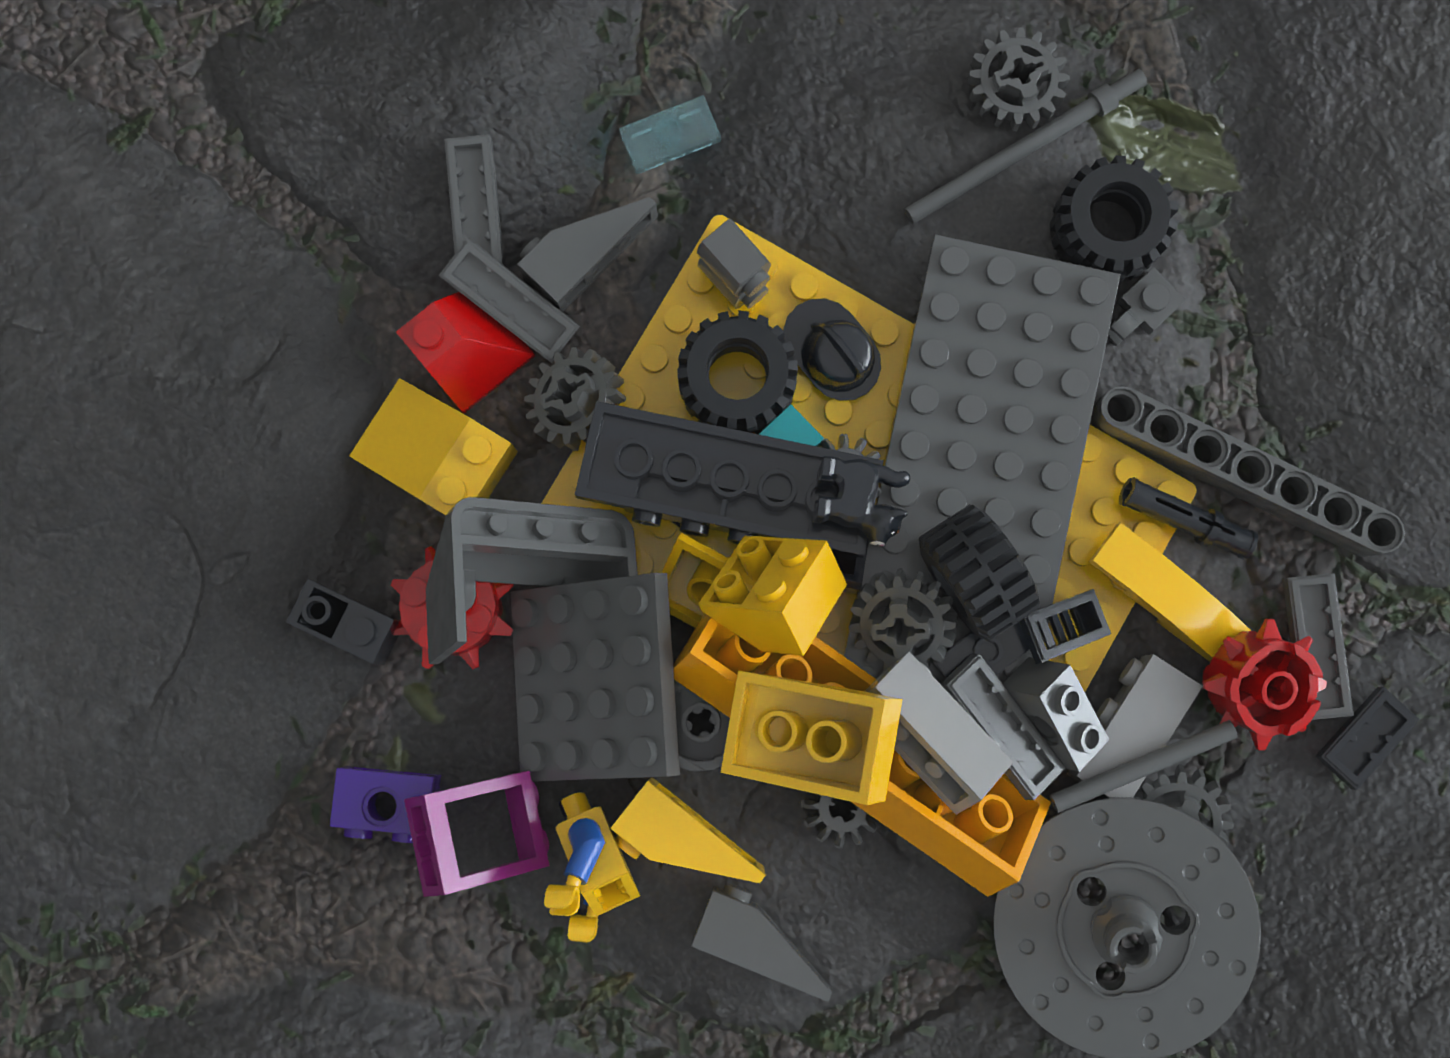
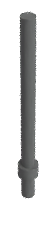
M1137 69L1112 85L1104 83L1089 92L1087 100L904 208L908 220L912 224L917 223L1096 115L1103 117L1119 107V101L1147 85L1145 74L1142 70Z

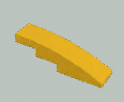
M1121 522L1116 524L1089 561L1090 564L1125 589L1123 591L1124 594L1157 617V623L1209 662H1211L1221 645L1224 644L1223 640L1225 637L1233 638L1242 631H1251L1199 583Z

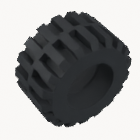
M1116 155L1110 164L1106 157L1096 159L1091 168L1087 164L1081 168L1075 177L1071 178L1052 211L1055 215L1050 221V231L1056 232V235L1051 242L1054 250L1062 248L1064 251L1059 259L1062 262H1072L1076 265L1121 274L1119 284L1126 277L1132 280L1138 277L1145 269L1147 270L1169 247L1173 240L1170 237L1177 230L1179 221L1172 218L1179 211L1177 200L1169 201L1168 199L1174 190L1169 182L1161 185L1158 181L1162 173L1155 167L1149 173L1143 169L1145 161L1137 158L1132 164H1127L1126 156ZM1101 201H1109L1124 207L1134 220L1135 238L1129 241H1114L1104 237L1092 223L1090 205Z
M738 310V316L729 317L728 311L718 313V320L711 322L707 318L700 323V330L697 333L691 331L686 338L685 349L681 348L678 357L679 368L677 369L681 398L684 400L686 410L691 417L695 416L701 423L749 433H761L791 404L796 388L798 363L794 359L795 350L791 341L786 342L784 339V331L778 325L774 328L769 326L768 318L760 314L756 320L749 318V311ZM731 352H743L755 357L765 369L766 380L763 388L755 395L740 400L729 399L720 395L713 389L709 380L710 367L719 357Z
M969 504L919 537L920 552L929 572L935 581L938 580L941 583L940 590L944 596H951L953 598V609L975 635L987 642L991 641L1039 609L1038 591L1026 565L998 525L979 508Z

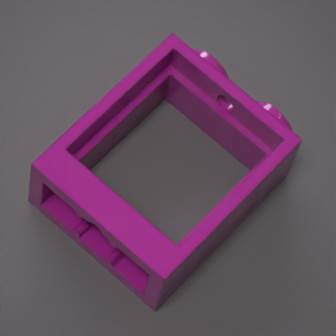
M530 771L509 774L404 799L424 897L447 895L550 866L547 856L549 840L546 832L541 827L537 808L539 793L535 783L531 780ZM504 789L519 860L459 875L445 803Z

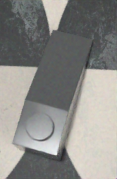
M648 197L551 230L543 239L536 237L525 246L520 254L522 260L518 263V267L522 275L546 299L564 312L658 217L657 204Z
M725 883L724 889L713 886L693 936L691 947L829 1002L832 995L829 984L759 904L750 901L753 893L731 883Z

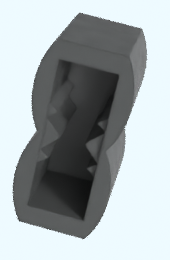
M732 219L725 221L700 243L697 249V254L700 256L698 267L735 309L743 305L749 309L768 293L769 289L765 285L770 280L767 272L771 267V263Z

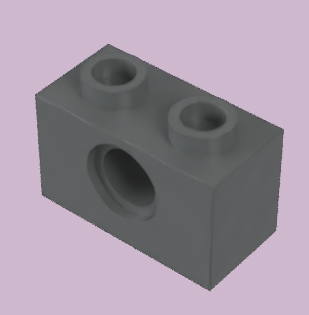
M1028 657L1003 683L1004 687L1066 769L1080 772L1109 741L1071 665L1048 660L1035 664L1034 659Z

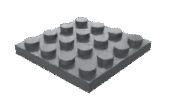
M649 573L511 591L520 772L530 771L532 781L669 777L680 775L667 573Z

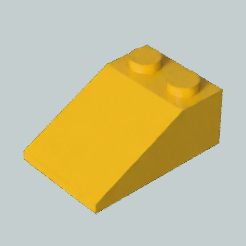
M399 378L349 456L446 516L464 498H489L518 451L511 442Z
M738 671L721 773L864 805L885 802L903 699L854 689Z
M653 777L646 782L610 828L618 834L615 838L617 846L636 860L642 854L651 861L760 883L766 876L764 866Z

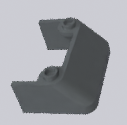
M468 497L460 500L445 517L426 585L429 664L441 663L467 642L466 611L472 607L476 598L475 581L557 586L638 575L634 530L629 520L614 510Z

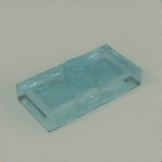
M704 95L619 128L620 136L636 175L721 142V135Z

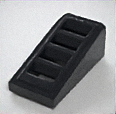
M1094 589L1041 608L1019 622L1035 664L1043 663L1111 634ZM1046 618H1048V620H1049V623H1050V626H1051L1052 631H1053V633H1054V636H1055V638H1056L1057 644H1056L1055 641H1054L1053 635H1052V633H1051V630H1050V628H1049V625H1048V623H1047Z

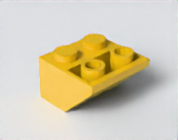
M744 535L698 605L703 613L760 651L804 656L847 583L827 540Z

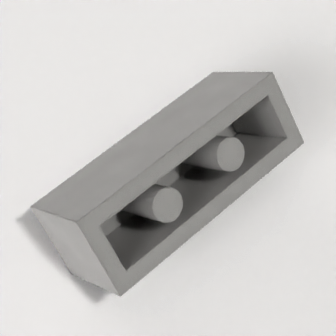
M910 652L889 666L864 691L903 699L894 750L955 815L981 801L1013 763L1009 756L1001 749L999 743L976 723L932 676L930 670Z
M1154 654L1142 655L1139 660L1134 657L1126 665L1119 677V682L1123 686L1115 699L1107 698L1096 713L1109 741L1080 772L1069 770L1067 775L1078 782H1082L1165 747L1203 686ZM1146 777L1100 796L1102 798H1133Z

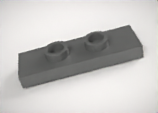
M490 134L444 139L454 252L456 253L465 240L470 238L504 265L492 137Z
M470 238L465 240L439 274L442 279L551 363L554 361V353H560L580 327L577 322Z
M1335 573L1282 579L1290 642L1295 643L1307 636L1313 638L1308 652L1315 657L1322 670L1323 678L1321 679L1327 681L1326 688L1317 693L1316 700L1321 701V705L1312 720L1354 716Z
M980 654L970 655L941 683L942 687L988 735L999 743L1001 749L1013 761L1005 774L1025 800H1035L1065 769V766Z

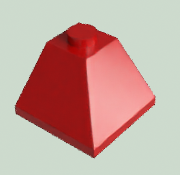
M460 292L432 302L396 331L463 414L535 357L533 351L524 341Z

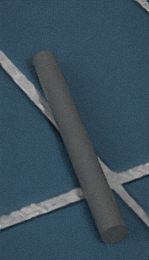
M1230 720L1050 794L1051 803L1057 813L1232 741L1238 738L1237 731Z

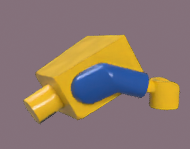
M579 792L565 797L559 803V808L565 821L559 823L555 828L568 859V864L563 873L567 881L566 885H548L545 892L544 905L546 908H550V915L570 916L568 939L587 943L596 937L599 915L640 897V893L621 849L615 842V835L610 829L611 826L601 806L591 808L586 794ZM580 892L584 897L582 904L587 905L586 915L575 914L580 907Z

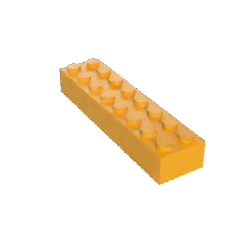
M705 613L673 665L674 680L729 718L738 671L865 691L876 680L816 636L804 656L764 652ZM894 750L886 801L871 805L852 803L988 897L1019 882L1051 801L1041 794L1035 800H1025L1004 773L981 801L955 815Z

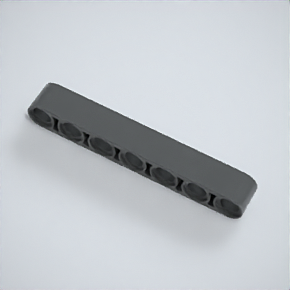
M1125 386L1115 387L1100 397L1093 406L1091 419L1095 428L1116 440L1355 555L1371 557L1390 553L1399 548L1404 541V524L1394 513L1132 388ZM1109 401L1119 402L1126 410L1125 422L1115 421L1110 417L1107 410ZM1152 421L1161 422L1165 425L1169 435L1167 442H1159L1153 437L1150 430ZM1196 441L1203 442L1210 449L1211 458L1209 463L1201 462L1195 456L1193 448ZM1240 461L1248 464L1253 471V480L1250 484L1245 483L1238 476L1237 466ZM1283 482L1290 484L1295 490L1296 498L1293 504H1289L1281 496L1280 489ZM1327 502L1335 506L1338 511L1339 517L1335 525L1331 524L1325 517L1324 507ZM1370 523L1376 525L1381 532V540L1378 545L1371 542L1368 537Z

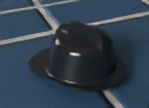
M825 298L810 299L797 305L787 316L783 329L784 339L786 342L791 341L795 350L794 359L797 360L798 366L813 385L825 396L839 401L855 400L867 394L877 383L881 371L880 353L873 339L841 304Z

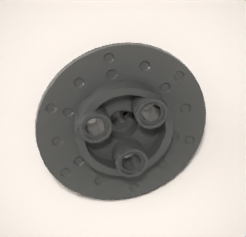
M1132 797L1096 799L1071 807L1049 818L1040 828L1019 882L997 892L994 910V938L998 959L1006 981L1019 1003L1041 1027L1069 1046L1103 1058H1161L1186 1050L1203 1041L1217 1031L1241 1004L1249 990L1259 959L1261 924L1258 905L1249 879L1235 855L1212 830L1197 819L1181 810L1147 799ZM1087 877L1098 878L1104 883L1102 893L1096 898L1088 899L1082 897L1077 892V887L1081 880ZM1170 906H1180L1186 910L1184 921L1175 927H1168L1160 922L1162 912ZM1129 934H1136L1139 940L1137 945L1130 948L1118 945L1119 941ZM1103 962L1118 964L1122 968L1120 976L1112 981L1100 979L1096 975V970Z

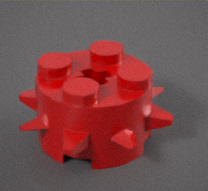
M432 546L425 548V564L415 570L409 579H393L390 585L400 594L399 610L401 619L393 636L409 635L414 642L422 647V667L427 669L434 665L429 664L426 611V585L436 553ZM475 581L476 598L472 607L466 611L467 642L451 654L453 656L460 655L472 670L479 667V648L489 643L492 635H512L514 629L500 615L502 616L503 612L501 597L514 587V584Z
M1265 619L1258 632L1242 631L1233 638L1225 637L1223 640L1224 644L1221 645L1210 664L1203 670L1202 679L1203 689L1208 690V697L1216 712L1223 716L1220 723L1230 720L1234 727L1240 726L1249 730L1257 750H1266L1269 742L1275 735L1284 734L1290 736L1298 731H1306L1307 725L1311 722L1321 705V701L1316 700L1317 693L1325 689L1327 681L1321 679L1323 678V673L1315 657L1308 652L1313 638L1307 636L1295 643L1282 640L1275 619Z

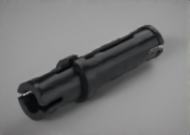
M1135 477L1129 478L1121 489L1119 495V504L1121 506L1129 507L1163 524L1194 536L1195 542L1202 546L1214 545L1243 560L1244 558H1249L1257 546V532L1225 520L1222 512L1215 509L1205 511L1176 496L1145 484Z

